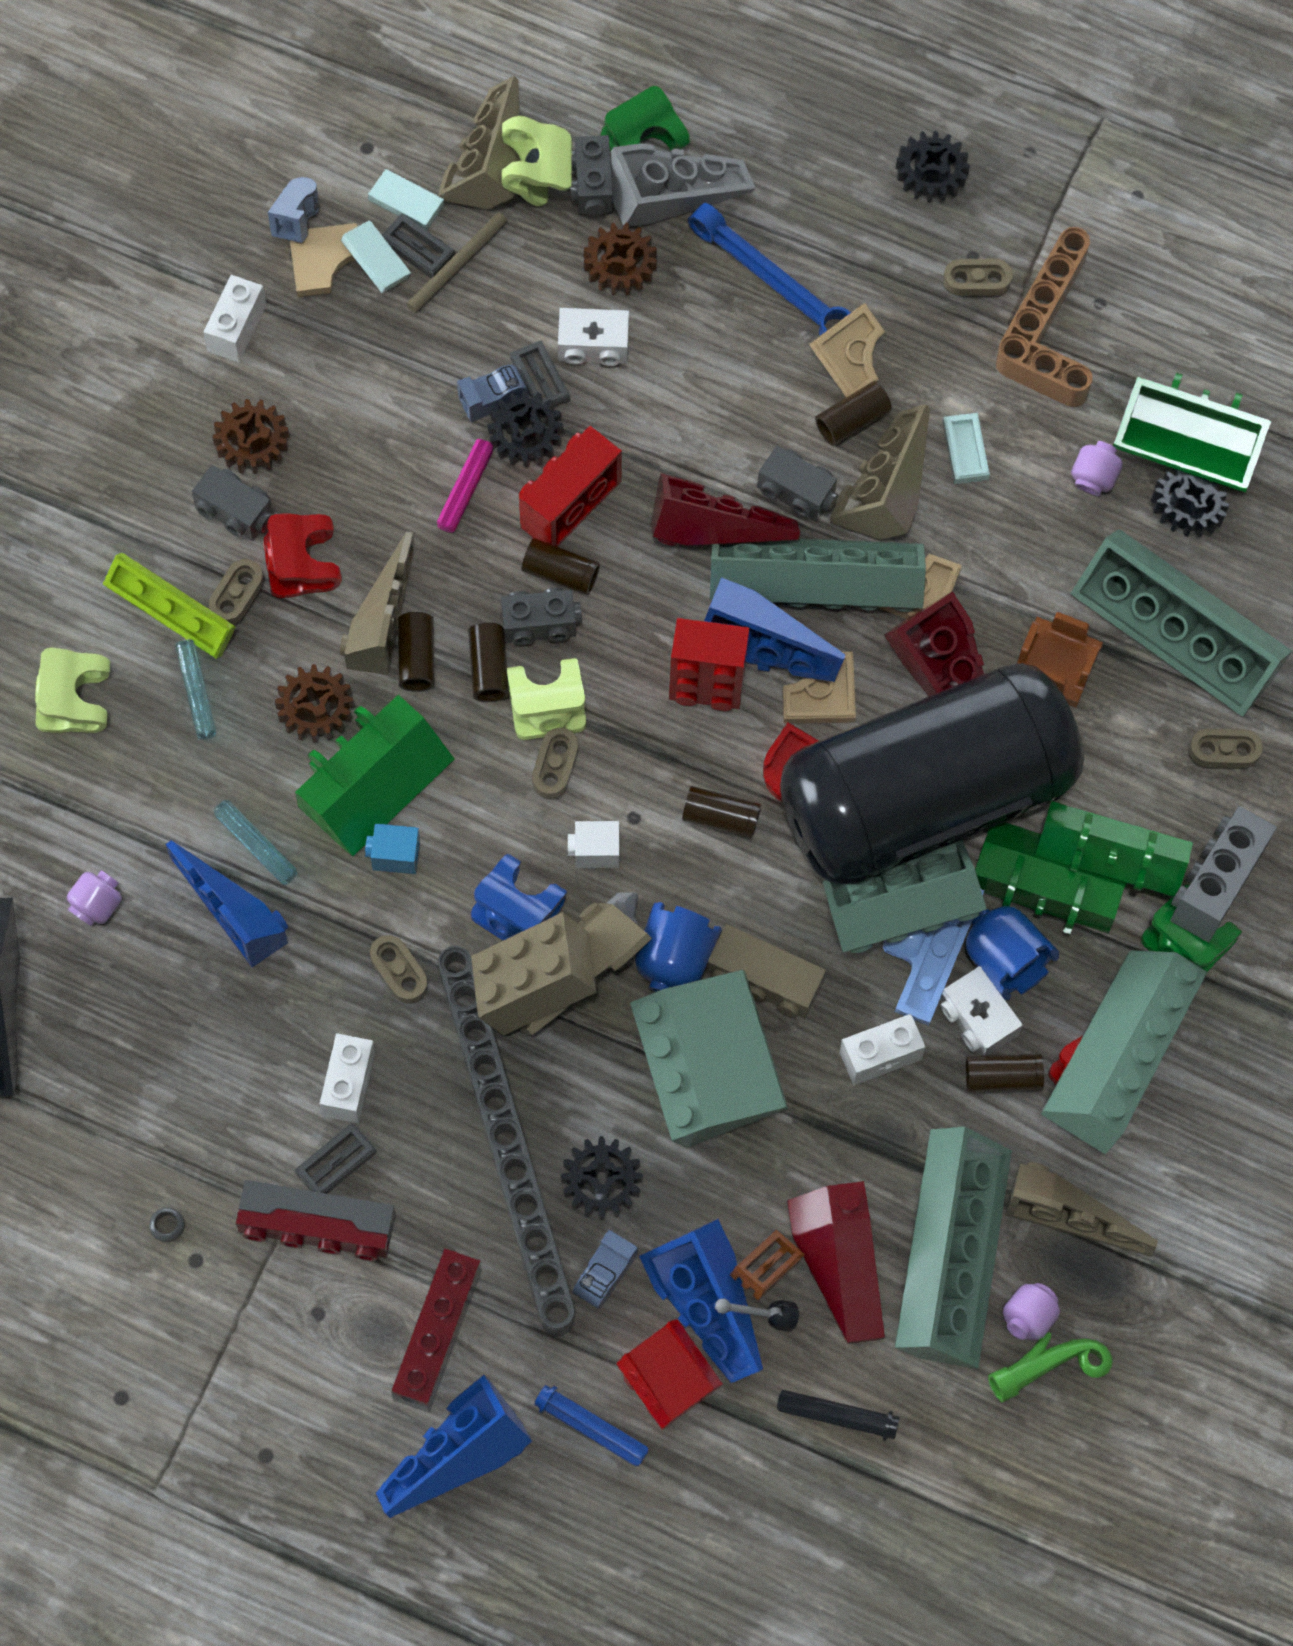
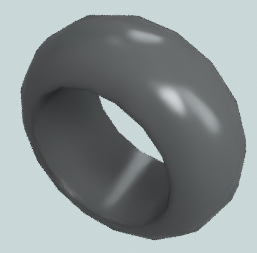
M165 1207L153 1213L149 1228L151 1234L156 1239L162 1242H170L180 1237L184 1230L185 1222L179 1211ZM164 1216H172L177 1220V1227L168 1234H162L156 1228L157 1222Z

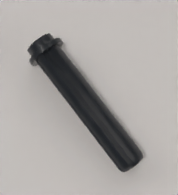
M781 1390L777 1402V1410L780 1412L883 1436V1441L885 1442L887 1438L895 1440L900 1417L893 1415V1411H889V1414H884L788 1390Z

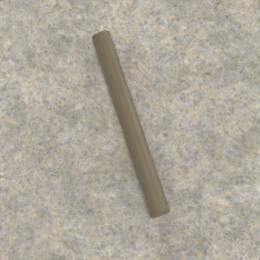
M497 212L406 303L409 310L417 313L507 223L506 217L502 213Z

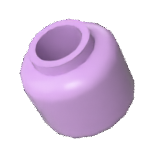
M1098 441L1096 445L1083 446L1071 469L1072 477L1076 480L1075 486L1095 496H1100L1101 492L1112 490L1123 467L1122 460L1115 454L1117 449L1102 441Z
M102 870L98 875L84 872L67 894V901L71 905L68 910L91 927L94 922L104 924L122 901L121 894L115 889L119 882Z
M1040 1283L1020 1286L1003 1309V1316L1007 1323L1008 1331L1014 1337L1021 1340L1025 1338L1028 1340L1043 1338L1057 1321L1060 1314L1057 1296L1050 1288Z

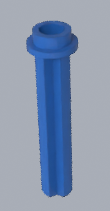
M547 1385L543 1387L534 1402V1405L539 1408V1413L547 1412L634 1466H639L648 1453L647 1446L556 1392L558 1387L553 1386L550 1388Z

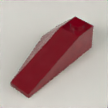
M660 474L651 528L653 537H656L663 544L675 546L677 543L683 545H704L799 539L800 530L795 519L760 506H751L749 510L736 501V497L724 494L723 497L717 498L704 493V485Z
M953 591L918 611L884 634L902 664L928 696L984 674L982 668L984 662L982 655L977 650L972 620Z
M864 1181L829 1185L787 1200L792 1238L797 1248L805 1254L803 1257L809 1267V1271L814 1281L817 1282L846 1343L852 1344L885 1339L871 1221Z

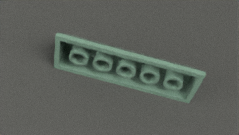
M1120 529L1105 538L1070 593L1242 717L1273 681L1292 653L1291 649Z
M801 538L798 540L712 544L710 599H713L722 577L755 590L772 603L786 602L793 607L823 604V606L831 609H839L844 607V605L859 606V608L864 610L894 607L895 610L901 612H911L915 608L923 609L926 575L924 544Z
M1130 950L1041 1115L1106 1154L1123 1135L1207 971L1176 952Z
M967 1127L930 1130L895 1348L919 1359L968 1368H978L1012 1150Z

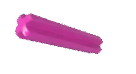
M477 439L437 520L439 529L448 533H453L456 530L493 453L491 442L484 439Z

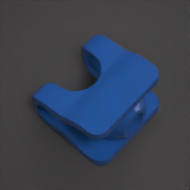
M510 854L505 855L476 887L474 898L477 903L471 911L472 921L501 940H506L558 915L563 908L567 895V890L557 884H550L546 890L537 895H526L520 892L514 883L520 871L519 865L521 861Z

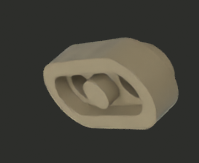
M956 259L946 266L943 284L950 293L957 296H997L1004 294L1010 288L1013 272L1009 264L1000 259ZM962 278L965 280V283H958L955 279ZM996 278L1000 282L992 283L989 281V279Z
M250 559L235 561L211 595L209 609L233 625L238 623L244 617L263 586L264 579L261 567ZM248 577L252 579L249 584L240 583L243 578ZM226 606L234 608L230 613H224L222 609Z
M552 729L543 738L532 773L533 788L543 798H557L568 787L578 755V739L569 729ZM557 746H564L567 750L562 754H558L554 749ZM547 778H554L557 783L553 786H547L544 781Z
M1203 729L1193 736L1189 746L1190 757L1196 764L1202 767L1213 768L1252 767L1258 762L1263 751V743L1260 737L1250 730ZM1209 747L1213 753L1210 755L1204 754L1201 748ZM1237 748H1245L1249 754L1245 756L1240 755L1237 752Z
M384 935L377 938L371 945L370 959L372 966L386 986L400 1002L410 1004L421 1000L427 992L428 983L426 974L416 959L398 937ZM386 953H393L396 956L391 962L384 961L382 957ZM412 981L416 984V987L411 991L403 989V984Z

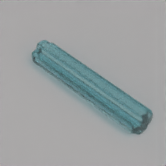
M191 639L179 641L175 647L197 738L199 740L210 739L216 736V730L195 643Z
M223 800L214 809L216 818L282 884L286 885L296 877V868L229 800Z

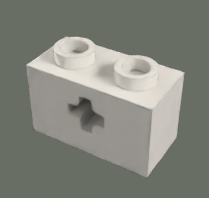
M234 275L230 276L204 330L208 352L240 362L266 308L263 285Z
M560 308L558 361H566L574 365L584 362L601 363L606 366L627 364L629 311Z
M980 966L943 989L940 1008L948 1021L951 1023L956 1022L963 1031L961 1034L962 1039L971 1052L977 1051L980 1056L990 1055L1019 1036L1023 1026ZM974 1010V1012L977 1014L983 1012L985 1014L984 1019H982V1017L979 1015L973 1017L971 1015L972 1011Z
M909 1014L842 1039L839 1053L854 1086L922 1060L925 1045L912 1015Z
M336 1033L320 1100L323 1117L359 1124L375 1057L373 1040Z

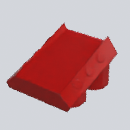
M678 1319L669 1321L629 1353H626L616 1363L624 1375L625 1383L631 1390L637 1393L646 1406L647 1412L662 1430L723 1385Z

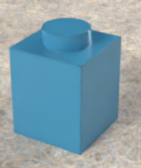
M375 824L374 835H367L365 857L371 858L372 869L375 871L416 874L420 846L419 828Z

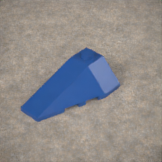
M721 577L704 621L749 627L746 663L757 664L758 670L769 672L771 667L788 669L793 676L835 681L845 658L844 653L755 590Z
M172 840L165 844L171 860L251 967H254L288 944L285 930L289 927L277 910L271 913L265 903Z
M719 1219L639 1256L656 1293L663 1301L668 1299L681 1314L678 1317L679 1321L685 1328L690 1326L702 1340L703 1350L731 1383L763 1370L750 1314L732 1311L721 1314L715 1308L716 1302L721 1298L727 1299L732 1304L748 1306L744 1289L741 1286V1278L739 1277L734 1280L730 1276L733 1269L737 1266V1261Z
M482 1375L446 1408L450 1413L437 1430L433 1427L429 1428L423 1436L426 1441L415 1456L405 1457L376 1491L381 1506L389 1518L502 1467L509 1460L521 1454L524 1448L532 1442L521 1420L485 1375Z

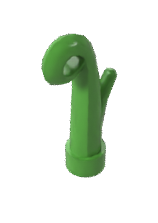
M1047 1332L1020 1360L1008 1368L1003 1367L989 1374L988 1380L995 1396L1003 1403L1019 1395V1390L1078 1356L1080 1367L1085 1374L1095 1378L1102 1377L1112 1367L1113 1359L1111 1353L1099 1341L1087 1338L1075 1339L1045 1350L1051 1339V1333ZM1089 1353L1095 1354L1100 1359L1101 1364L1099 1366H1094L1089 1362Z

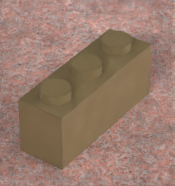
M728 924L725 925L706 967V973L710 975V978L744 970L754 1001L763 1002L765 1000L776 1005L778 1011L788 1017L797 1018V1016H800L804 1019L807 1018L826 975V969Z

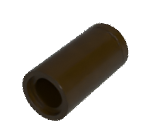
M872 381L816 415L815 422L826 442L834 446L890 412L892 405L883 387L878 382Z
M533 538L524 555L521 571L589 595L596 582L600 562Z
M408 612L398 617L399 687L403 690L420 692L429 690L435 685L434 618L428 613Z
M491 622L473 625L468 629L473 698L480 702L501 701L509 696L504 628L500 624Z
M691 786L686 799L682 821L753 839L761 804Z
M1042 1054L966 1056L967 1092L1043 1091L1044 1064Z

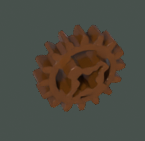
M611 223L609 232L600 227L598 229V238L593 236L588 238V247H584V271L589 272V281L591 283L599 280L600 291H603L608 286L611 287L612 295H616L618 289H623L626 295H630V287L634 286L641 291L643 289V280L647 282L652 281V271L657 270V248L652 246L651 236L642 238V228L638 227L632 232L629 231V223H625L623 229H617L615 223ZM603 250L604 254L601 255V261L598 262V256ZM640 257H643L641 266L637 268L636 264L639 263Z
M245 399L244 407L240 408L234 402L231 404L233 412L228 413L223 410L220 412L223 422L214 423L216 434L212 436L214 446H217V455L219 458L225 457V463L228 468L237 463L239 473H243L246 467H251L253 474H257L258 466L263 465L265 469L270 470V460L273 459L281 462L280 451H288L286 439L290 438L288 427L285 426L284 415L277 416L276 406L272 405L266 410L263 400H259L256 406H251L250 400ZM264 422L272 427L274 433L271 432V428L264 426ZM228 440H231L232 445L238 446V451L229 444Z
M312 664L308 673H305L302 667H298V677L294 678L287 674L285 678L288 686H278L277 688L278 695L281 697L275 699L276 709L280 710L277 713L280 723L286 722L285 728L288 734L297 729L298 740L302 741L307 734L311 735L313 743H317L319 734H324L330 740L332 739V729H336L339 732L344 731L341 720L351 721V711L348 709L354 707L353 697L349 696L352 694L350 684L342 685L344 680L341 673L332 677L331 667L329 666L323 672H318L316 664ZM300 690L299 695L293 698L296 692ZM315 700L318 705L313 706L311 701ZM336 708L335 712L330 717H328L331 710Z

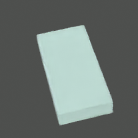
M385 169L368 194V200L397 216H400L401 213L426 231L444 206V199Z
M370 220L343 235L341 242L381 293L405 281L410 276L411 272Z
M978 413L943 417L942 423L954 484L989 480L990 474Z

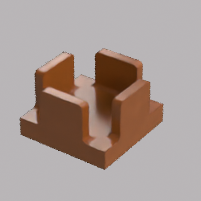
M1056 612L1053 622L1036 617L1024 641L1017 664L1023 663L1039 668L1054 680L1063 693L1068 705L1077 708L1103 642L1087 636L1090 626L1088 623L1060 612Z

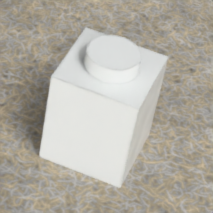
M575 821V834H568V856H575V868H619V821Z

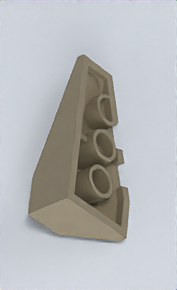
M593 903L580 914L582 920L578 924L588 931L595 986L597 985V975L611 967L616 971L652 939L647 932L613 904ZM568 1006L519 1028V1032L533 1035L567 1009Z

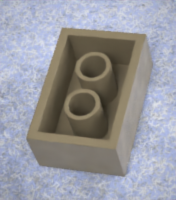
M564 912L471 956L478 1018L503 1036L596 993L588 931Z

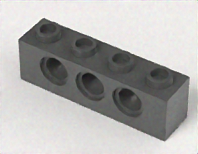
M1238 806L1231 818L1224 815L1214 833L1219 836L1218 840L1215 841L1210 838L1200 856L1205 859L1203 865L1197 861L1195 862L1186 878V881L1191 883L1190 886L1186 888L1181 885L1171 905L1177 908L1170 921L1209 943L1265 851L1277 826L1241 806Z

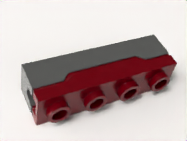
M245 1180L235 1224L238 1232L243 1233V1237L251 1241L265 1242L266 1238L281 1240L280 1244L291 1248H302L303 1244L318 1246L317 1250L326 1254L339 1255L340 1250L353 1252L356 1258L362 1260L377 1261L378 1257L387 1258L396 1213L394 1205Z
M444 1248L392 1387L393 1401L430 1413L482 1272L480 1260Z

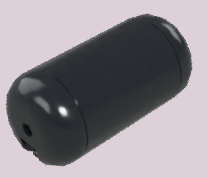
M1023 663L1000 667L801 748L790 756L783 767L780 791L793 834L814 871L829 882L839 884L858 883L887 871L894 866L905 864L928 854L934 849L966 839L1019 817L1021 814L1051 803V801L1058 800L1075 785L1082 774L1084 764L1083 744L1073 713L1054 680L1036 666Z

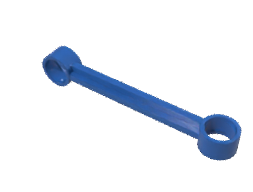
M701 204L688 217L690 228L700 239L708 243L713 241L818 324L819 335L827 331L825 327L827 321L832 319L842 320L851 313L843 307L829 308L729 228L721 213L710 204Z

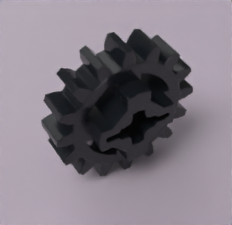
M924 131L920 132L918 141L909 137L907 147H900L895 168L898 170L897 181H904L903 190L905 192L911 189L915 190V199L920 198L922 194L926 195L928 203L932 202L933 196H938L941 202H944L947 192L955 197L958 193V188L965 186L970 169V164L967 163L968 152H961L962 143L959 141L951 144V135L947 134L944 139L939 138L938 131H934L932 137L929 138ZM914 159L915 169L912 171L910 163ZM952 163H953L954 168H955V171H954L953 174L951 173V167H950V164H952Z
M527 390L523 391L522 398L517 399L514 393H510V402L506 404L504 401L499 400L498 407L500 412L491 411L490 413L491 421L494 422L487 425L489 434L493 435L490 438V442L493 447H498L497 452L500 458L509 454V461L512 465L518 459L523 460L524 467L529 466L530 459H535L540 465L542 464L541 455L545 453L553 457L552 445L561 446L562 444L561 437L558 435L564 433L563 423L559 422L562 419L560 410L553 411L554 402L551 399L542 403V393L538 392L534 399L529 398ZM541 414L547 419L549 428L546 427L545 423L540 422ZM503 429L506 430L507 434L512 435L511 443L504 437Z
M1180 470L1176 471L1175 476L1168 471L1163 479L1159 478L1151 497V502L1155 504L1152 510L1153 513L1162 514L1159 522L1161 524L1171 523L1172 532H1175L1178 528L1183 529L1184 536L1186 537L1189 536L1191 531H1195L1198 537H1202L1205 530L1213 534L1217 526L1221 527L1229 503L1225 502L1227 493L1217 491L1219 483H1209L1207 479L1192 474H1185Z
M604 1136L599 1137L598 1145L595 1146L586 1139L584 1140L585 1150L581 1151L573 1147L572 1156L575 1160L565 1159L563 1162V1167L569 1172L561 1174V1183L570 1184L563 1189V1194L565 1197L574 1196L572 1208L575 1210L583 1205L585 1207V1217L587 1218L593 1211H598L600 1220H604L606 1211L610 1210L615 1217H619V1206L623 1205L630 1210L632 1208V1201L629 1196L639 1197L640 1188L634 1185L643 1181V1174L634 1172L640 1167L639 1159L629 1160L632 1149L627 1147L620 1151L618 1139H615L611 1146L605 1145ZM595 1157V1160L587 1167H581L585 1161ZM608 1157L614 1158L623 1167H616ZM598 1173H605L606 1184H598ZM616 1189H623L618 1196L609 1200V1196ZM581 1190H588L595 1197V1200L587 1197Z

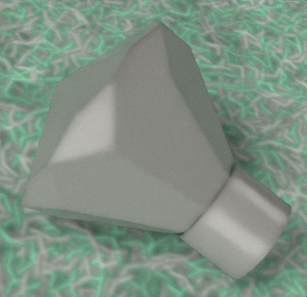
M618 892L607 902L608 904H613L638 925L635 918L638 904V894L636 892Z

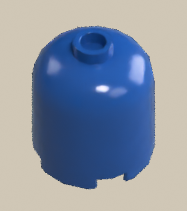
M654 903L644 930L652 939L636 953L635 963L637 971L641 977L650 982L649 989L654 992L701 980L711 953L721 935L722 928L720 926H714V929L707 927L710 919L688 909L676 906L674 912L663 910L664 903Z
M1003 906L991 911L987 909L979 912V916L972 920L973 926L966 938L967 953L977 967L980 966L1004 1000L1011 999L1010 993L1018 990L1022 995L1036 986L1049 973L1045 968L1051 959L1053 961L1059 959L1058 949L1024 913L1015 907Z

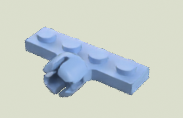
M957 918L944 922L941 928L934 931L923 932L920 929L910 932L905 939L889 943L884 940L883 949L886 953L903 959L911 965V973L894 1012L904 1016L911 1014L914 1020L929 1026L973 919L959 921Z

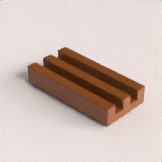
M775 1230L733 1269L730 1276L734 1280L740 1277L744 1281L741 1286L746 1290L750 1287L755 1290L753 1296L759 1300L790 1272L805 1254L778 1230ZM778 1243L782 1246L753 1273L747 1270L773 1245ZM790 1253L792 1256L763 1283L759 1280L781 1258Z

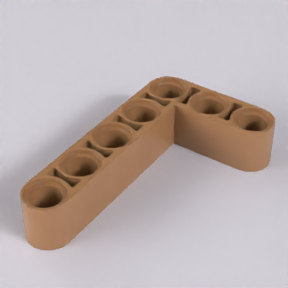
M1069 227L1059 236L1004 334L996 358V368L1003 376L1070 407H1078L1086 402L1093 380L1092 372L1085 365L1040 343L1085 263L1090 237L1085 230L1079 227ZM1067 247H1075L1078 251L1069 250ZM1053 273H1059V274L1063 275L1064 277H1060V278H1059V277H1055V276L1052 275V274H1053ZM1037 300H1046L1049 304H1041ZM1028 326L1033 328L1034 331H1026L1021 327ZM1013 353L1018 355L1019 358H1010L1006 354ZM1038 368H1046L1050 373H1042ZM1068 383H1078L1082 387L1074 388Z

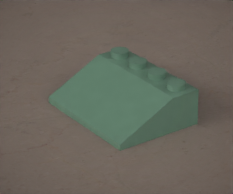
M963 840L934 849L928 854L905 864L894 866L887 871L858 883L839 884L827 880L823 881L843 953L850 950L851 953L864 952L869 950L874 943L884 940L889 943L905 939L910 932L920 929L923 932L934 931L941 928L944 922L957 918L959 921L971 920L979 916V912L987 910L975 868Z
M744 970L666 988L630 1002L673 1142L688 1148L788 1109Z

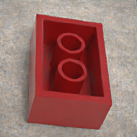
M591 425L582 434L580 432L576 433L569 440L566 450L559 457H552L544 466L543 473L535 481H528L519 493L520 528L531 537L558 547L621 483L622 450Z
M677 618L671 653L669 700H674L683 706H694L696 704L711 705L713 709L719 711L740 709L749 627Z

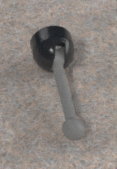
M725 1298L719 1299L715 1304L717 1312L721 1314L732 1311L768 1317V1324L779 1331L790 1332L794 1330L799 1320L798 1306L792 1301H774L767 1309L732 1304Z

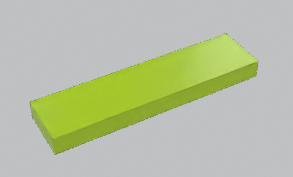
M124 553L115 555L103 582L104 586L214 658L222 657L236 626Z

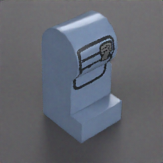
M300 177L291 180L268 211L271 236L300 243L304 242L308 235L306 222L320 208L317 186L313 179Z
M514 365L502 366L490 374L473 380L469 376L457 381L458 398L470 422L490 415L491 411H500L498 401L501 400L508 404L510 402V393H514L517 399L522 398L523 391L527 390Z
M608 1230L601 1240L599 1248L589 1261L588 1267L578 1279L572 1293L600 1309L637 1258L638 1247Z

